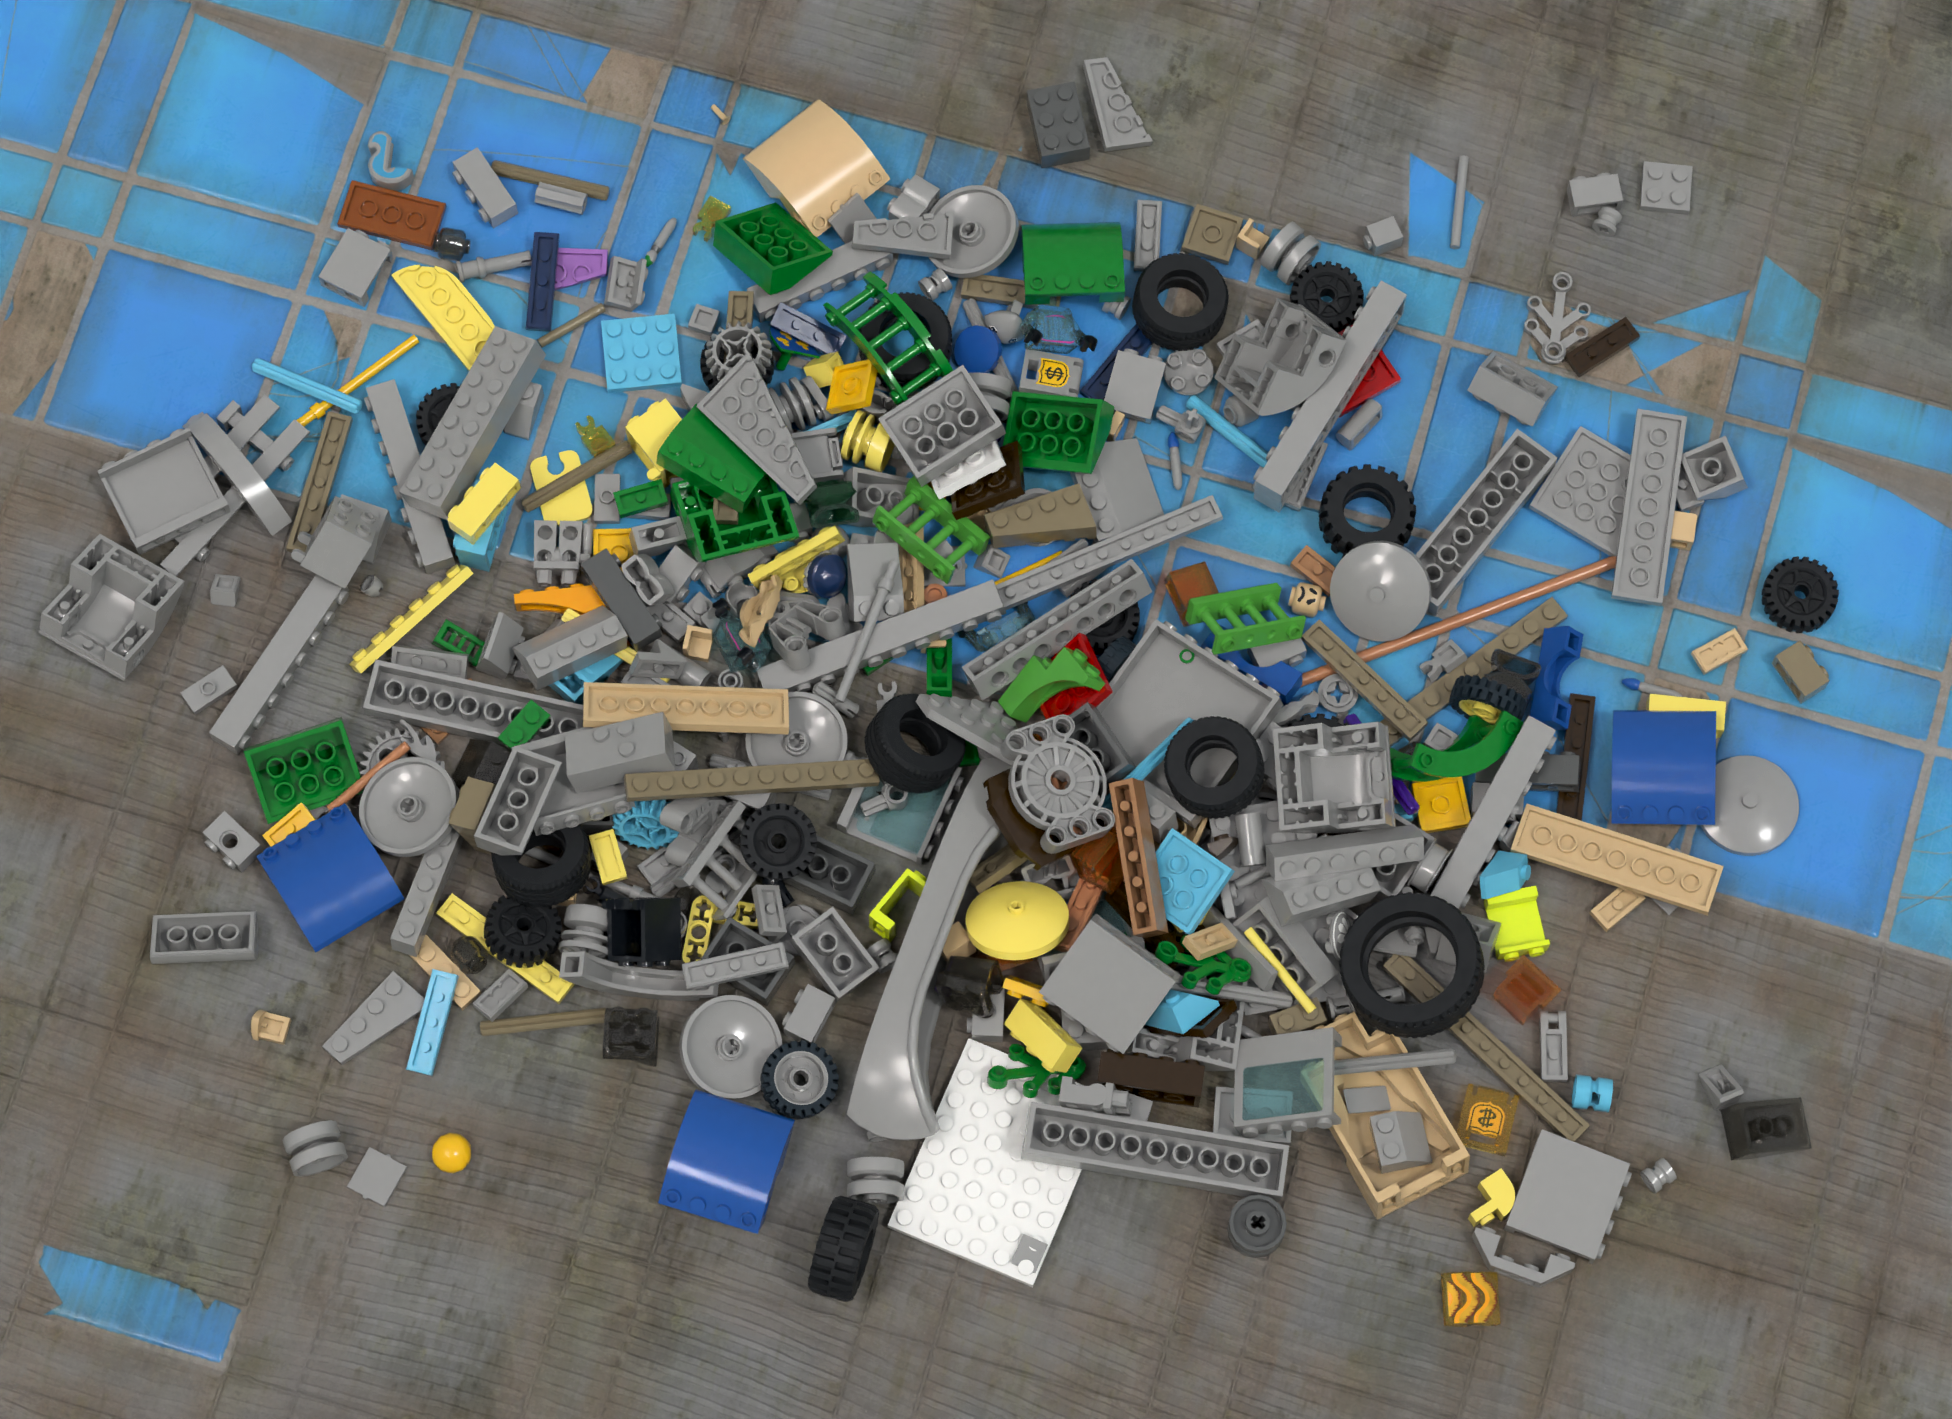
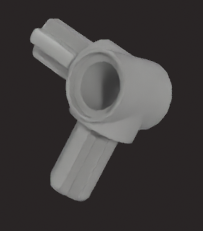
M1162 405L1156 413L1157 419L1175 427L1177 437L1191 444L1195 443L1206 423L1205 418L1198 414V410L1195 408L1192 411L1187 410L1180 414Z
M880 777L883 784L880 791L881 795L861 803V810L865 817L874 815L887 808L889 811L901 810L908 804V792L891 786ZM896 791L904 795L902 799L897 801L890 798V795Z

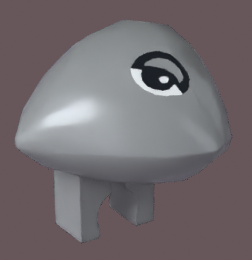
M1014 300L1012 305L1009 304L1006 310L994 311L984 316L986 327L996 332L1002 344L1015 343L1026 337L1023 329L1025 324L1019 316L1023 303Z

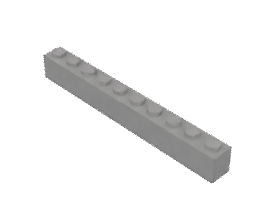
M994 580L875 624L856 674L860 671L859 669L866 666L876 667L882 664L883 660L890 657H902L911 649H923L928 647L932 641L938 639L947 640L952 638L954 633L961 630L971 631L977 628L980 623L985 621L995 622L1001 619L1002 615L1006 614V610ZM863 629L808 649L811 662L804 669H791L783 659L756 669L763 689H788V692H809L820 681L826 685L835 682L837 677L845 674Z

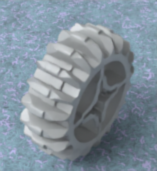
M738 321L736 326L732 327V324L728 322V329L724 330L719 327V335L712 333V341H707L706 344L708 349L705 351L706 365L711 368V375H717L719 382L747 352L750 353L752 351L751 347L753 345L758 348V354L753 360L760 373L766 375L765 367H770V358H772L773 354L772 350H770L771 343L767 340V335L764 332L760 333L761 331L758 326L752 329L751 324L748 322L742 327L741 322ZM722 349L726 352L727 355L726 362L724 364H722L719 360V356Z

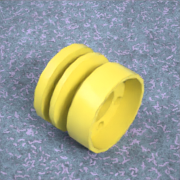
M858 410L844 433L841 458L848 461L852 456V462L858 464L863 455H865L866 468L883 472L895 445L881 423L878 424L877 428L874 427V415L870 414L865 421L866 412Z

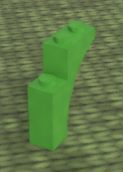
M1063 647L1054 660L1048 657L1043 659L1033 655L998 700V703L1010 717L1026 723L1034 712L1055 694L1073 687H1089L1100 691L1106 683L1099 676L1100 671L1087 662L1088 657L1079 649L1071 650Z

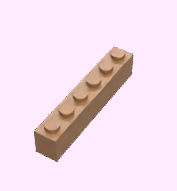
M1129 778L1109 783L1133 935L1148 938L1169 933L1144 781Z

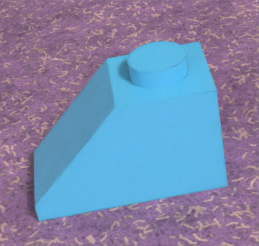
M1498 850L1480 875L1481 899H1489L1520 890L1531 875V866L1528 865L1527 854Z

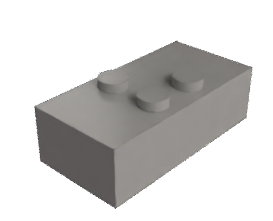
M663 712L565 735L567 777L576 793L623 783L625 774L675 770L673 730Z

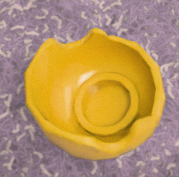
M448 1133L440 1136L432 1148L434 1164L443 1172L455 1173L462 1171L470 1162L471 1144L461 1134Z

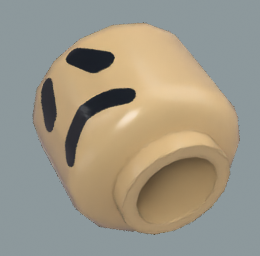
M1300 582L1296 587L1292 586L1288 606L1292 607L1294 614L1313 618L1317 615L1318 610L1323 611L1326 596H1321L1322 588L1320 586Z

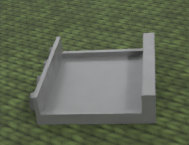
M190 428L185 430L177 429L170 434V437L163 440H154L146 448L140 451L133 450L117 462H107L97 471L139 555L231 512L225 497L222 495L192 436Z
M591 727L578 728L517 746L562 762L560 771L534 827L536 836L548 835L556 830L567 827L573 828L581 823L592 820H601L606 816L616 813H626L632 807H635L634 801L627 802L624 782L576 793L569 781L566 768L565 735L592 729Z
M1095 914L1039 993L1043 995V999L1053 1006L1057 1005L1064 1010V1014L1069 1019L1083 1024L1089 1034L1095 1037L1099 1036L1106 1041V1045L1111 1050L1124 1054L1181 975L1098 914Z
M1542 1129L1503 1230L1510 1233L1517 1231L1589 1259L1588 1263L1593 1264L1596 1258L1601 1259L1606 1245L1601 1242L1604 1234L1609 1235L1612 1230L1614 1220L1610 1218L1613 1210H1619L1623 1200V1196L1619 1195L1622 1186L1627 1187L1632 1175L1631 1172H1628L1630 1163Z

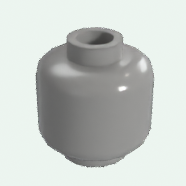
M1235 395L1230 396L1226 400L1223 408L1226 420L1238 427L1245 426L1257 420L1260 416Z

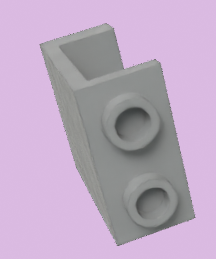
M348 228L318 276L321 286L365 307L369 300L367 291L385 261L390 263L393 261L390 246L378 240L375 242L369 239V236L360 230L353 231Z
M1132 349L1118 350L1104 401L1115 407L1114 413L1117 410L1125 414V418L1151 424L1163 374L1166 371V363L1162 362L1163 359L1158 356L1148 355L1147 358L1139 356V352Z

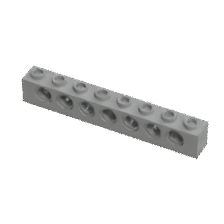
M1130 559L962 666L971 687L983 701L1014 681L1033 655L1043 659L1045 657L1050 658L1058 653L1078 633L1086 635L1152 593L1143 571L1133 559Z

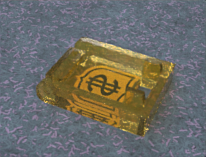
M1468 1083L1456 1133L1465 1147L1505 1157L1519 1096L1514 1095L1511 1105L1506 1104L1509 1096L1508 1092L1479 1085L1476 1096L1471 1095L1474 1084ZM1475 1133L1495 1138L1494 1146L1469 1140L1470 1134Z

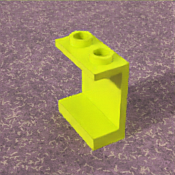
M907 868L869 914V928L883 939L887 938L891 942L896 936L895 922L887 917V914L908 889L920 897L927 880L926 877L917 870L912 872Z
M1536 886L1520 888V890L1484 899L1487 919L1501 923L1494 948L1497 960L1504 959L1505 962L1518 960L1519 956L1527 954L1530 957H1537L1545 954L1544 951L1548 950L1550 941L1549 939L1545 940L1536 902L1538 897Z

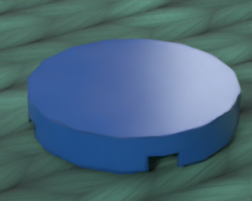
M975 325L966 328L960 333L954 347L955 360L959 367L964 365L968 373H989L999 363L997 361L1002 354V345L996 332L988 327Z

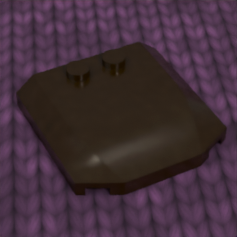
M1011 768L988 778L983 783L984 788L987 787L989 797L986 801L987 810L1009 846L1018 857H1025L1035 864L1033 868L1037 871L1101 839L1098 838L1058 853H1047L1040 845V839L1046 830L1039 829L1026 821L1017 811L1011 800L1008 789V776ZM1015 772V782L1018 774L1017 772ZM1096 819L1099 826L1105 827L1102 819ZM1049 835L1051 841L1060 843L1058 837Z

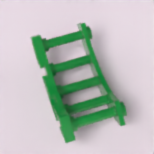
M870 271L863 276L867 284L865 290L840 308L836 309L827 302L823 304L827 312L825 317L831 326H836L842 330L866 355L891 390L889 393L891 399L896 405H899L908 400L907 396L934 376H941L943 378L954 370L941 349L939 348L937 351L928 340L931 337L930 333L914 312L896 292L890 294L885 289L887 284ZM869 298H876L880 301V303L853 322H850L845 317ZM884 311H891L897 317V322L868 342L858 330ZM902 330H908L915 339L914 345L885 364L875 349ZM918 353H925L931 363L929 365L930 368L901 388L892 372Z
M1505 710L1501 711L1495 725H1491L1478 716L1473 715L1469 716L1465 727L1454 740V743L1446 749L1435 750L1417 743L1413 755H1408L1390 748L1392 778L1402 781L1426 782L1477 773L1489 767L1505 754L1519 734L1524 722Z

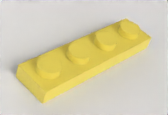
M835 525L825 527L819 531L817 536L800 541L794 549L779 553L775 556L774 560L767 564L756 566L753 572L748 574L751 583L759 590L760 584L763 581L771 580L772 575L776 574L782 577L814 559L820 552L830 550L846 540Z

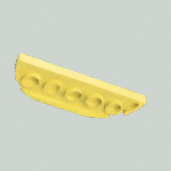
M412 265L391 275L393 280L466 369L470 371L495 327L487 313L452 273L441 267Z

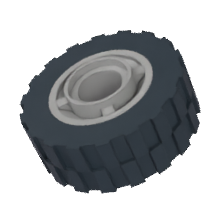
M1121 636V638L1116 639L1098 659L1108 683L1111 682L1137 646L1127 637Z

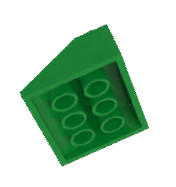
M776 202L715 221L713 246L769 295L790 289L833 254L830 248Z
M1013 391L1003 446L1018 440L1022 447L1023 467L1092 474L1110 433L1115 407L1101 399Z
M695 404L672 430L659 449L656 464L743 514L768 477V474L696 407L697 404Z
M342 717L244 748V754L268 824L281 820L300 803H303L309 811L328 805L361 778ZM364 789L361 790L357 795L362 794Z

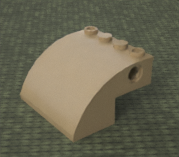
M821 100L813 102L743 157V160L769 197L780 199L790 215L816 237L831 227L828 219L840 209L841 204L844 205L856 193L865 200L890 180V177L858 134L840 115Z

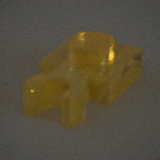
M709 196L698 213V219L702 222L694 225L693 235L696 236L698 231L705 230L704 241H709L712 236L711 229L715 228V221L728 217L732 211L731 206Z
M588 415L586 416L589 423L588 426L583 427L579 422L575 424L577 432L582 435V443L594 458L616 444L602 425L596 428L594 419Z

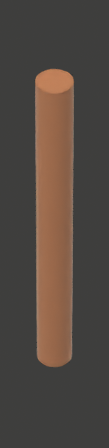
M404 741L326 806L327 809L331 811L333 808L339 807L344 803L346 804L366 787L370 779L381 768L406 754L411 749L408 743Z

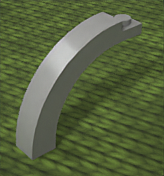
M201 412L198 415L192 416L182 426L184 430L190 428L195 442L224 473L262 527L270 535L273 536L292 522L280 502L251 463L207 413Z
M585 951L562 952L559 977L586 988L623 996L658 1000L699 1001V998L718 997L719 984L687 991L684 973L680 970L618 966V963L598 958Z

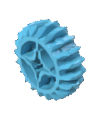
M634 801L635 807H632L628 812L612 815L614 821L612 828L615 829V834L620 836L621 841L627 840L628 845L634 844L637 845V848L646 847L649 850L650 847H654L658 850L660 846L667 847L668 843H671L679 834V832L660 824L662 809L671 801Z

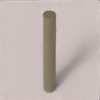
M602 303L540 337L537 341L541 348L606 312Z

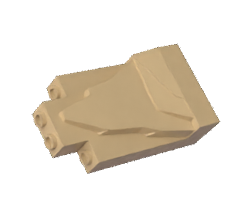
M1355 1012L1348 1015L1347 1013L1341 1014L1334 1019L1333 1023L1327 1026L1320 1025L1313 1029L1333 1027L1342 1036V1047H1335L1334 1060L1408 1053L1401 1039L1393 1034L1389 1035L1377 1029L1369 1037ZM1318 1059L1320 1062L1318 1064L1313 1062L1307 1065L1303 1072H1301V1082L1318 1111L1323 1109L1324 1059ZM1417 1067L1334 1075V1112L1341 1118V1124L1332 1125L1329 1130L1345 1155L1347 1167L1377 1220L1468 1173L1470 1155ZM1386 1086L1390 1110L1348 1113L1344 1089ZM1393 1111L1420 1112L1432 1163L1381 1174L1370 1129V1116Z

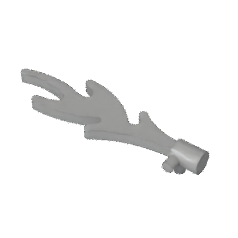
M401 719L400 724L410 733L413 743H409L403 737L400 738V742L406 741L411 747L409 751L415 756L436 762V751L430 737L426 735V745H422L414 729ZM441 761L440 766L443 767L444 769H445V762H444V761Z

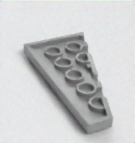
M747 352L696 407L801 505L817 488V485L751 354Z

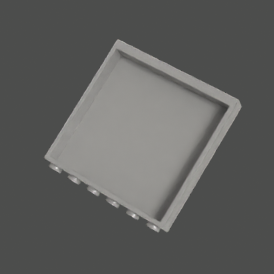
M1155 619L1109 683L1113 693L1096 708L1137 767L1189 717L1196 721L1199 718H1210V716L1227 717V719L1230 718L1242 724L1251 732L1256 740L1259 739L1283 706L1279 697L1280 694L1270 686L1264 688L1259 685V680L1253 675L1240 673L1238 671L1239 668L1231 661L1226 660L1223 662L1218 659V654L1214 655L1212 649L1199 647L1197 645L1198 642L1190 635L1185 634L1182 636L1177 633V628L1167 621L1162 623ZM1188 649L1194 653L1195 657L1191 663L1186 664L1180 660L1179 655L1182 650ZM1186 651L1182 654V658L1190 660L1192 654ZM1224 748L1208 749L1194 760L1190 770L1191 776L1195 783L1204 787L1224 785L1238 769V759L1230 750ZM1163 760L1142 780L1144 781L1145 791L1174 810L1177 818L1195 829L1202 816H1197L1187 811L1173 796L1165 777V761Z

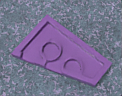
M559 248L555 291L607 276L608 250Z

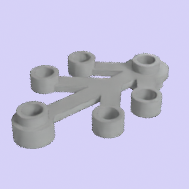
M1559 272L1553 277L1552 288L1556 291L1553 317L1542 305V300L1538 296L1529 297L1526 304L1527 309L1530 312L1536 313L1551 331L1549 339L1539 328V322L1536 319L1530 318L1524 324V332L1528 335H1533L1542 346L1541 356L1549 364L1562 362L1566 355V349L1576 342L1585 341L1588 336V329L1583 325L1575 327L1572 334L1560 341L1562 331L1579 319H1587L1591 313L1590 305L1583 302L1578 304L1574 311L1563 318L1565 295L1571 289L1573 282L1572 277L1566 272ZM1563 282L1566 287L1561 288L1557 283ZM1535 301L1539 306L1533 307L1530 305V302ZM1585 308L1587 313L1582 314L1579 312V309ZM1533 324L1536 328L1534 330H1531L1527 327V325ZM1583 331L1585 335L1580 337L1576 332ZM1555 350L1557 355L1552 356L1549 354V351Z

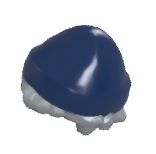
M829 550L820 552L805 567L803 586L818 599L835 597L841 592L847 579V568L844 560Z

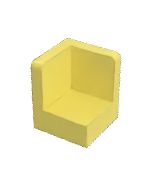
M837 351L821 355L820 358H813L803 369L806 376H811L817 386L822 388L831 385L834 367L844 364Z

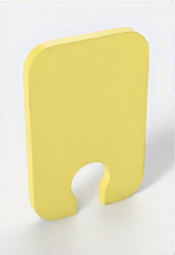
M572 450L559 452L560 461L564 464V470L558 475L548 472L547 456L534 459L530 469L536 491L579 467L581 463L578 454ZM585 480L540 506L543 519L557 521L558 527H560V521H584L589 519L593 513Z

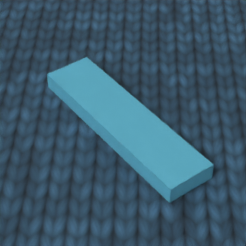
M432 969L406 1070L433 1076L459 978L458 975Z

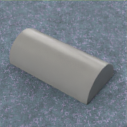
M256 911L153 915L150 960L152 964L257 960L259 929Z

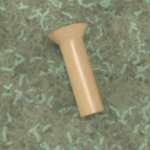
M715 104L711 106L712 111L722 120L723 125L730 121L731 117L726 116Z

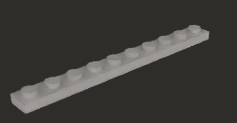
M1210 495L996 585L1004 608L1008 610L1223 520V515L1213 495Z

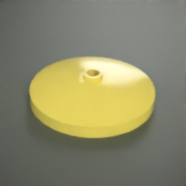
M1027 881L1002 883L983 891L971 902L966 912V931L972 944L989 956L1004 960L1030 959L1051 951L1064 939L1069 929V910L1065 900L1056 891L1045 885Z

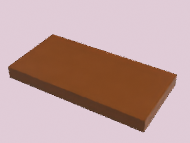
M352 180L337 224L340 228H349L353 231L360 230L368 235L433 250L447 206L443 202Z

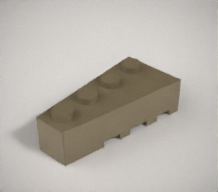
M1080 483L984 514L985 528L990 536L993 548L1026 545V543L1034 542L1044 544L1055 540L1075 541L1076 538L1096 539V524Z

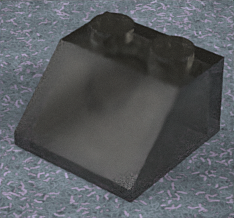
M470 739L452 776L456 786L461 788L465 784L467 777L497 785L511 750L492 741Z

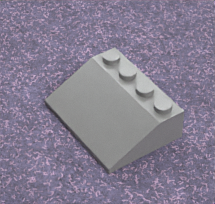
M961 365L878 418L921 487L1006 434L1001 421L964 365Z
M1137 438L1105 442L1092 474L1070 472L1074 485L1080 483L1096 524V539H1093L1095 543L1164 515Z

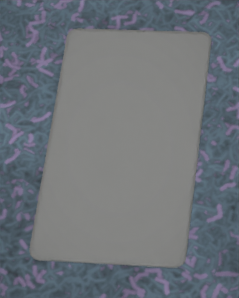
M1386 1086L1343 1090L1349 1114L1391 1109Z

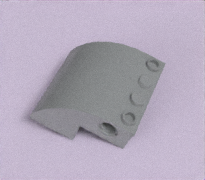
M1277 298L1259 340L1234 333L1214 378L1258 415L1277 414L1299 405L1325 382L1336 365L1340 354L1344 351L1347 340L1303 305H1297Z
M99 534L72 562L69 584L41 613L39 634L124 681L144 659L162 633L175 609L185 581Z
M1380 722L1329 727L1323 723L1273 729L1279 828L1281 832L1313 834L1346 833L1396 827L1389 730L1387 725Z
M1178 963L1173 970L1184 976L1186 972H1192L1199 967ZM1215 971L1202 979L1218 978L1224 973ZM1232 981V982H1230L1229 984L1247 986V982H1248V981H1246V982H1235V981ZM1189 993V994H1193V995H1197V996H1201V997L1219 998V997H1213V996H1206V995H1200V994ZM1234 1000L1237 1009L1230 1015L1227 1021L1220 1024L1214 1030V1033L1207 1038L1150 1033L1148 1026L1144 1025L1124 1054L1133 1055V1053L1138 1052L1147 1054L1148 1058L1158 1059L1159 1056H1167L1173 1058L1175 1062L1182 1063L1185 1060H1195L1200 1062V1065L1205 1066L1204 1071H1234L1237 1066L1245 1002Z

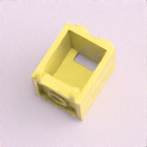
M666 398L661 402L657 401L651 404L647 412L641 416H634L625 426L628 443L649 470L647 478L651 481L662 479L664 488L670 485V478L678 476L656 464L657 454L669 434L682 420Z

